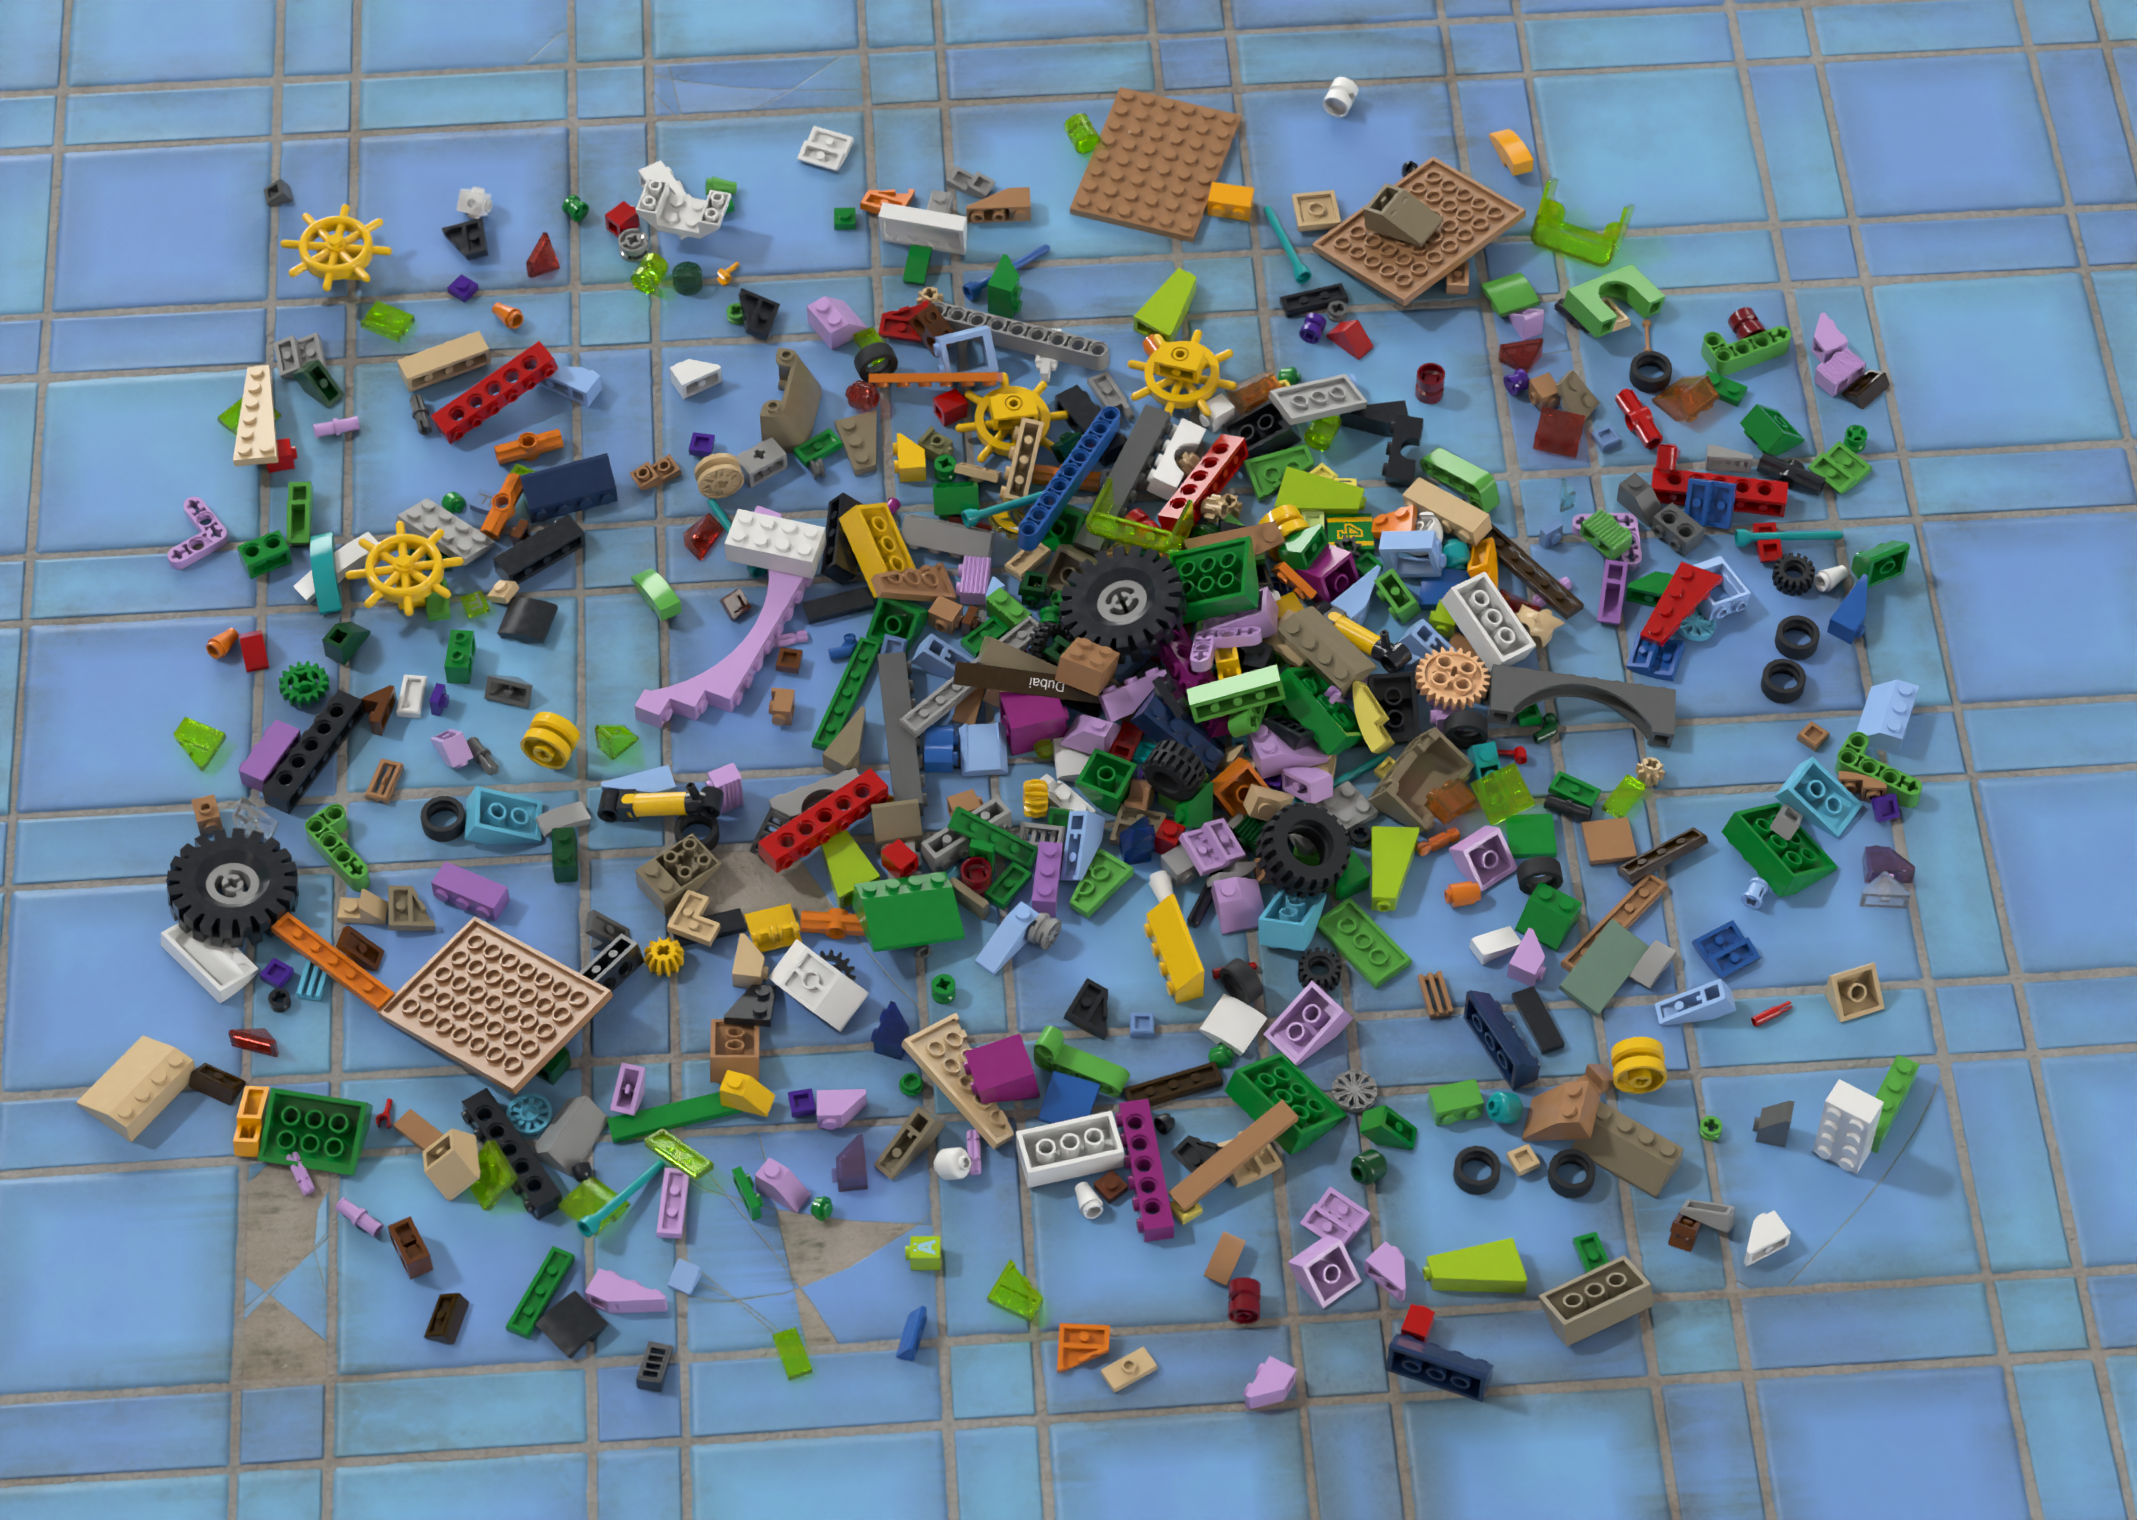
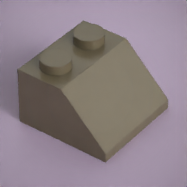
M918 799L871 805L872 832L876 855L881 854L886 844L893 843L897 839H900L903 843L915 842V850L921 849L923 835Z

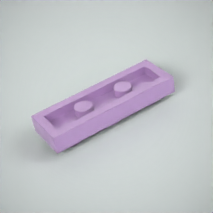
M665 1168L657 1225V1237L682 1239L690 1169Z

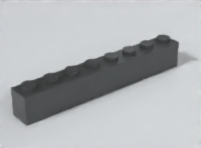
M1145 404L1074 541V547L1096 558L1094 554L1103 550L1107 551L1110 548V541L1112 538L1115 539L1117 537L1119 524L1128 514L1130 503L1133 504L1136 500L1138 487H1142L1145 482L1147 469L1153 467L1156 452L1161 451L1165 435H1169L1173 423L1170 422V412Z
M905 652L877 654L893 801L918 799L920 816H924L923 807L928 806L927 794L926 792L922 793L921 790L922 787H925L924 773H919V768H923L922 754L917 755V749H921L920 736L915 738L899 725V720L916 707L915 698H910V693H914L913 679H908V675L912 674L911 661H906Z

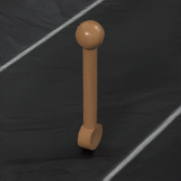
M1645 319L1642 322V327L1645 328L1644 351H1652L1649 340L1651 321Z

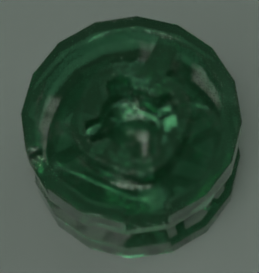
M682 262L672 270L673 287L677 293L691 296L701 291L703 278L702 269L698 264Z

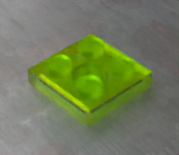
M488 1140L478 1152L480 1179L469 1186L483 1211H491L518 1178L494 1140Z

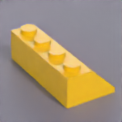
M886 502L855 505L839 518L843 531L848 538L874 598H878L871 582L875 574L896 570L904 572L907 568L916 569Z
M1170 894L1146 914V924H1143L1146 938H1151L1153 956L1159 959V972L1162 977H1166L1168 995H1173L1175 1003L1178 1004L1203 997L1205 971L1174 894Z

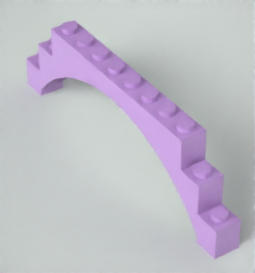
M757 506L754 510L756 513L782 518V514L761 506ZM768 569L769 583L763 609L754 627L741 644L721 662L687 681L652 691L644 689L634 706L636 720L661 729L665 721L670 720L672 712L695 721L701 713L705 712L708 704L732 713L735 706L741 703L745 689L750 688L755 672L760 671L762 668L764 657L766 654L769 655L774 645L773 639L775 637L779 638L782 634L785 622L792 618L794 607L796 604L801 603L806 587L809 588L813 579Z

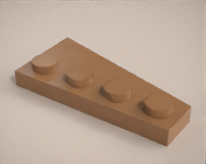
M1272 521L1184 539L1183 543L1186 549L1250 536L1253 542L1254 556L1256 557L1285 543V540L1276 522Z
M943 562L937 563L932 567L924 565L920 569L915 570L907 568L904 572L896 570L875 574L871 579L878 598L935 602L940 595L953 602L957 599Z

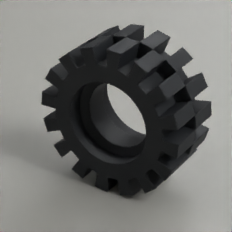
M1789 553V557L1784 554L1782 558L1779 557L1774 565L1772 580L1774 586L1777 585L1776 589L1778 591L1783 589L1782 593L1786 595L1787 592H1790V596H1794V593L1797 592V595L1800 596L1802 591L1807 593L1808 589H1811L1815 575V566H1812L1813 562L1811 560L1808 561V557L1800 558L1801 554L1797 553V556ZM1796 571L1802 577L1792 578L1786 575L1785 572Z
M1047 621L1039 623L1038 627L1032 629L1035 633H1030L1029 635L1032 641H1028V645H1031L1028 651L1032 653V656L1057 665L1054 661L1048 660L1042 652L1046 649L1047 640L1051 635L1053 639L1056 635H1059L1071 642L1070 638L1067 637L1069 635L1064 626ZM1060 649L1057 653L1061 655L1064 649Z
M1316 947L1315 952L1309 949L1307 954L1303 953L1302 958L1299 959V983L1302 982L1301 986L1305 988L1313 981L1326 993H1328V988L1331 991L1334 990L1335 985L1338 986L1341 979L1342 965L1338 956L1335 957V952L1333 951L1328 953L1327 948H1324L1323 952L1320 951V947ZM1314 966H1323L1329 972L1326 975L1319 976L1313 974L1310 969Z

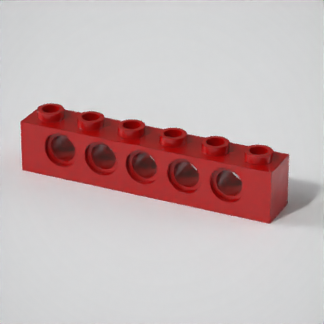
M538 341L432 414L431 418L435 427L449 444L460 440L464 434L473 428L479 427L483 421L490 416L496 415L509 403L515 402L526 391L532 390L539 382L551 377L558 370L555 359L543 344Z
M1225 434L1219 436L1165 507L1159 512L1158 521L1162 533L1183 537L1188 535L1202 517L1201 504L1203 500L1207 497L1211 498L1212 494L1219 495L1249 456L1245 438Z
M1653 467L1651 487L1660 503H1674L1675 505L1685 506L1690 478L1737 484L1733 512L1784 517L1787 504L1788 482L1692 472L1688 470H1664Z
M871 768L760 840L758 842L759 856L776 874L783 869H788L793 862L809 855L813 849L827 843L831 837L845 831L855 821L865 818L871 812V805L886 803L889 800L888 785Z

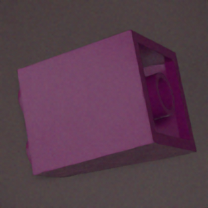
M1331 544L1325 546L1307 570L1293 569L1317 592L1312 598L1316 603L1320 600H1325L1331 604L1332 601L1360 579L1352 553Z
M999 692L1000 722L1005 726L1006 740L1012 756L1053 747L1052 741L1056 738L1064 737L1067 733L1069 715L1067 708L1062 707L1059 698Z
M1020 1033L964 1052L967 1061L962 1063L966 1075H972L973 1081L969 1083L973 1095H979L982 1104L1040 1097L1036 1077Z

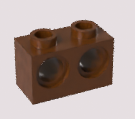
M934 303L908 320L933 356H935L933 344L936 343L935 337L954 333Z
M411 1216L387 1226L390 1240L410 1280L433 1270L430 1254Z

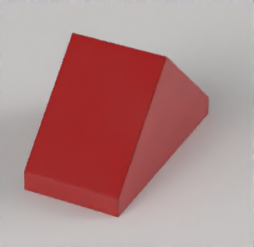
M1359 320L1340 322L1326 334L1328 339L1357 360H1360L1373 349V344Z
M262 630L239 634L246 672L269 668Z

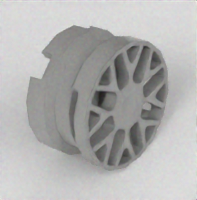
M635 228L623 231L618 238L620 256L624 260L633 263L644 260L649 254L647 234Z
M1044 912L1037 916L1035 925L1031 926L1028 933V941L1033 944L1038 943L1040 948L1047 950L1058 937L1062 922L1057 918L1052 919L1049 914Z

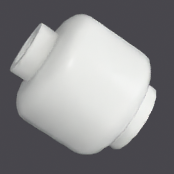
M960 1147L942 1149L934 1160V1169L940 1178L944 1180L963 1179L968 1175L971 1167V1159L968 1153Z

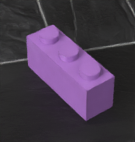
M275 720L271 726L267 727L263 738L253 746L250 756L239 767L242 784L262 792L264 784L271 780L279 764H283L291 748L296 747L301 740L300 729L279 720Z
M1039 841L1032 894V909L1039 914L1046 912L1051 918H1056L1063 861V843Z
M446 861L431 882L433 895L438 900L448 901L455 904L461 910H469L483 919H490L495 922L510 901L508 887Z

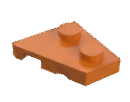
M1278 563L1270 570L1282 583L1292 588L1295 595L1301 600H1311L1317 594L1287 563Z

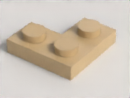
M687 889L667 924V931L711 947L721 926L718 922L702 917L709 904V897Z

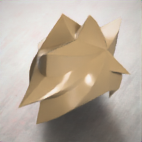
M1522 604L1520 611L1514 613L1535 642V648L1539 649L1549 643L1554 629L1565 624L1562 620L1552 616V611L1549 609L1538 612Z

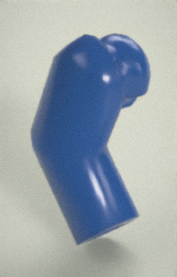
M845 634L841 647L828 649L830 660L848 657L853 653L858 643L855 634Z

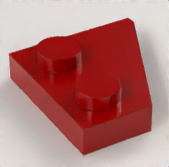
M925 300L922 301V304L916 306H905L897 311L882 313L878 332L879 337L922 343L921 338L908 320L928 307L929 301Z

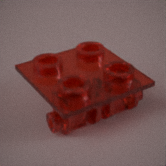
M1542 407L1533 449L1576 458L1586 415Z

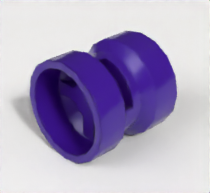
M1317 313L1307 314L1304 325L1299 332L1300 338L1310 344L1318 343L1326 326L1325 318Z

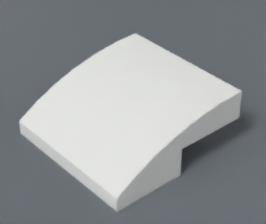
M813 126L808 140H805L797 160L837 172L846 159L854 139L851 136Z
M1063 737L1056 738L1052 741L1057 780L1076 782L1091 754L1061 746Z
M1223 994L1198 1031L1218 1045L1222 1042L1237 1055L1241 1056L1267 1020V1017L1246 1003Z

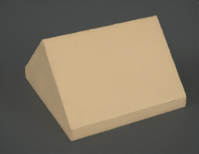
M1874 962L1829 976L1825 996L1839 1022L1885 1009Z

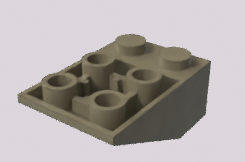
M1387 183L1383 185L1363 209L1365 229L1420 247L1423 246L1443 222L1441 216L1405 189Z
M692 833L636 869L637 887L666 917L676 910L687 889L696 892L721 866V863Z

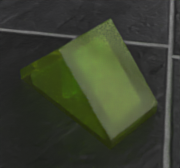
M596 725L595 727L597 748L612 761L639 739L625 725Z

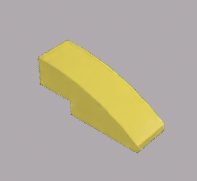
M1356 680L1352 683L1353 702L1359 728L1371 752L1381 754L1395 744L1383 726L1390 719L1366 683Z

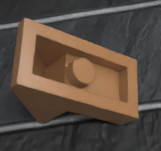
M1463 262L1446 275V294L1467 295L1469 289V262Z
M1588 1064L1585 1074L1574 1081H1589L1599 1096L1615 1086L1613 1074L1604 1064Z

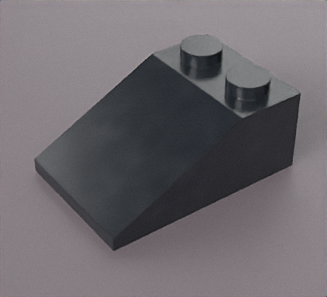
M1271 400L1222 425L1225 435L1245 438L1249 454L1246 459L1285 450L1302 441L1297 425H1289Z
M1415 671L1368 675V688L1390 719L1383 726L1394 742H1408L1419 736Z

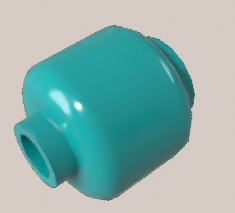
M1459 539L1445 542L1442 547V554L1446 555V567L1444 568L1466 571L1468 562L1471 559L1467 544Z
M1498 1091L1493 1093L1487 1102V1114L1493 1122L1514 1124L1523 1114V1104L1517 1094Z

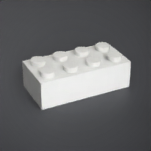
M738 509L724 543L726 560L813 579L826 546L825 527Z
M1486 572L1452 587L1441 600L1482 662H1485L1489 672H1491L1493 664L1511 666L1525 659L1536 646Z
M1839 1079L1825 1101L1813 1152L1823 1159L1838 1164L1842 1169L1857 1174L1870 1154L1884 1102Z
M1112 1111L1016 1131V1148L1028 1188L1124 1167V1150Z

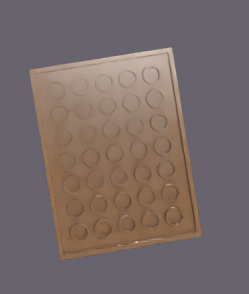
M1120 87L1071 204L1070 214L1193 243L1207 209L1212 182L1218 181L1240 125L1241 115Z
M1433 156L1393 185L1405 189L1443 218V222L1422 247L1365 229L1364 206L1312 244V251L1405 306L1526 217V210Z
M474 916L377 1011V1014L382 1020L516 1095L613 995L610 989Z

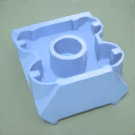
M999 721L992 724L968 725L965 723L959 728L961 775L963 777L1003 775L1008 773L1006 731L1003 724Z

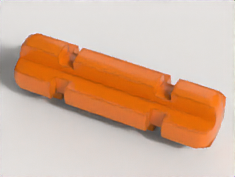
M1455 827L1446 830L1447 833L1442 832L1428 838L1427 842L1424 840L1417 843L1416 850L1420 856L1430 853V850L1433 852L1449 845V842L1454 843L1460 839L1459 831Z

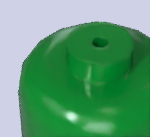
M1295 367L1282 368L1278 373V381L1286 379L1291 386L1297 385V382L1301 381V374L1298 373Z
M449 492L443 497L441 505L450 513H460L466 506V501L459 493Z
M1225 1044L1218 1045L1209 1050V1062L1215 1061L1218 1069L1232 1065L1234 1052Z

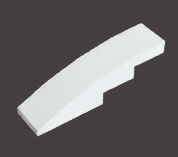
M369 532L334 552L338 583L345 577L347 571L361 569L366 564V559L370 552L359 546L358 541L361 538L368 540L374 545L379 543ZM311 570L293 586L309 603L316 598Z

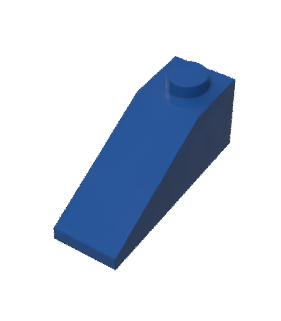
M1866 574L1862 575L1829 621L1827 632L1850 645L1856 637L1861 638L1866 628L1863 625L1866 614L1868 575Z

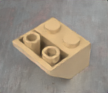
M450 1129L422 1151L424 1173L446 1200H453L480 1179L476 1135Z

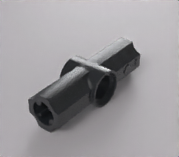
M1763 453L1756 470L1778 479L1780 482H1788V489L1797 487L1816 496H1820L1827 479L1805 470L1804 465L1797 460L1786 462L1767 453Z

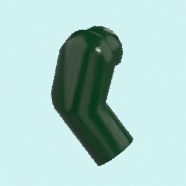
M1554 713L1545 714L1543 716V729L1533 733L1532 736L1536 744L1556 735L1558 720Z

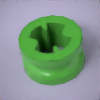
M740 303L729 305L726 310L729 323L734 325L744 323Z
M1714 1116L1704 1117L1700 1123L1699 1134L1705 1140H1717L1721 1135L1722 1122ZM1708 1125L1713 1126V1132L1708 1131Z

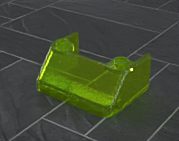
M1553 178L1548 180L1531 230V241L1539 247L1598 267L1609 265L1626 236L1635 205L1629 204L1625 206L1620 221L1609 223L1602 235L1564 222L1566 214L1564 205L1552 200L1559 179Z
M1108 477L1086 518L1087 531L1092 535L1128 545L1142 546L1146 550L1151 548L1159 553L1169 554L1181 550L1184 545L1183 540L1187 539L1194 525L1193 500L1188 499L1172 532L1109 515L1108 513L1114 503L1113 480Z

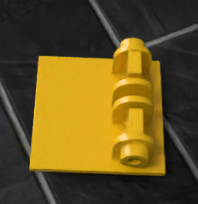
M791 903L744 914L752 943L761 953L792 946L796 939L802 942L799 933L800 927L795 920Z

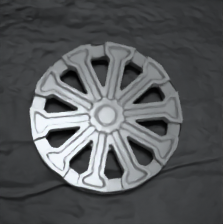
M1351 1069L1347 1072H1342L1334 1080L1331 1091L1332 1098L1345 1111L1362 1112L1369 1109L1375 1103L1377 1085L1368 1073ZM1354 1102V1105L1349 1106V1103Z

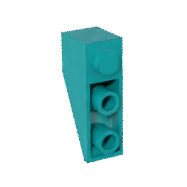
M1495 741L1471 746L1467 749L1469 760L1474 764L1471 770L1486 813L1492 814L1510 810Z

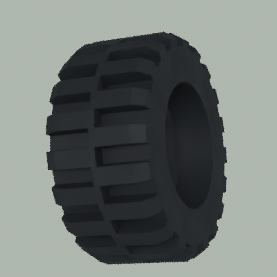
M1297 802L1293 806L1289 804L1278 811L1263 826L1260 831L1261 834L1257 837L1256 844L1259 847L1256 849V857L1260 858L1258 862L1260 870L1264 869L1266 872L1265 878L1268 881L1271 879L1275 883V888L1278 890L1284 889L1285 894L1290 896L1297 893V897L1305 898L1307 895L1314 897L1321 892H1325L1344 874L1349 865L1348 859L1351 857V848H1348L1351 842L1349 836H1345L1344 832L1346 829L1343 824L1340 825L1337 822L1338 818L1334 814L1331 816L1327 813L1328 810L1322 806L1316 808V804L1309 802L1305 806L1303 802ZM1298 834L1309 839L1318 851L1319 866H1309L1298 861L1289 850L1287 835Z

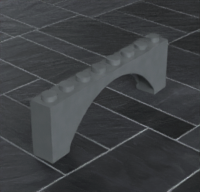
M1493 664L1489 675L1491 678L1487 703L1488 723L1510 725L1511 719L1515 715L1537 702L1556 697H1579L1602 703L1625 716L1641 731L1647 739V745L1667 748L1671 746L1675 735L1676 689L1511 667L1503 664Z

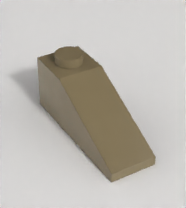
M863 706L859 708L822 754L823 768L835 774L854 768L858 770L866 726V710Z
M917 1106L874 1163V1166L893 1180L932 1144L945 1124L928 1110Z

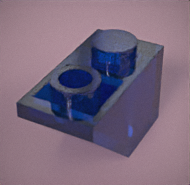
M1148 816L1140 818L1119 834V849L1122 861L1128 865L1147 863L1152 860V852H1155L1154 839L1156 834L1154 825H1149Z
M890 1001L887 1009H883L881 1012L880 1026L878 1029L875 1028L873 1030L871 1042L874 1044V1053L901 1061L905 1053L901 1044L904 1039L910 1037L909 1027L896 1003Z

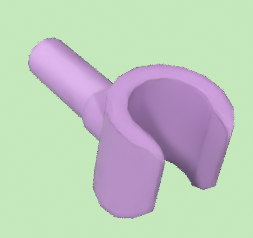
M1330 686L1324 693L1325 696L1330 698V704L1335 702L1342 705L1346 704V700L1340 697L1341 691L1337 687Z

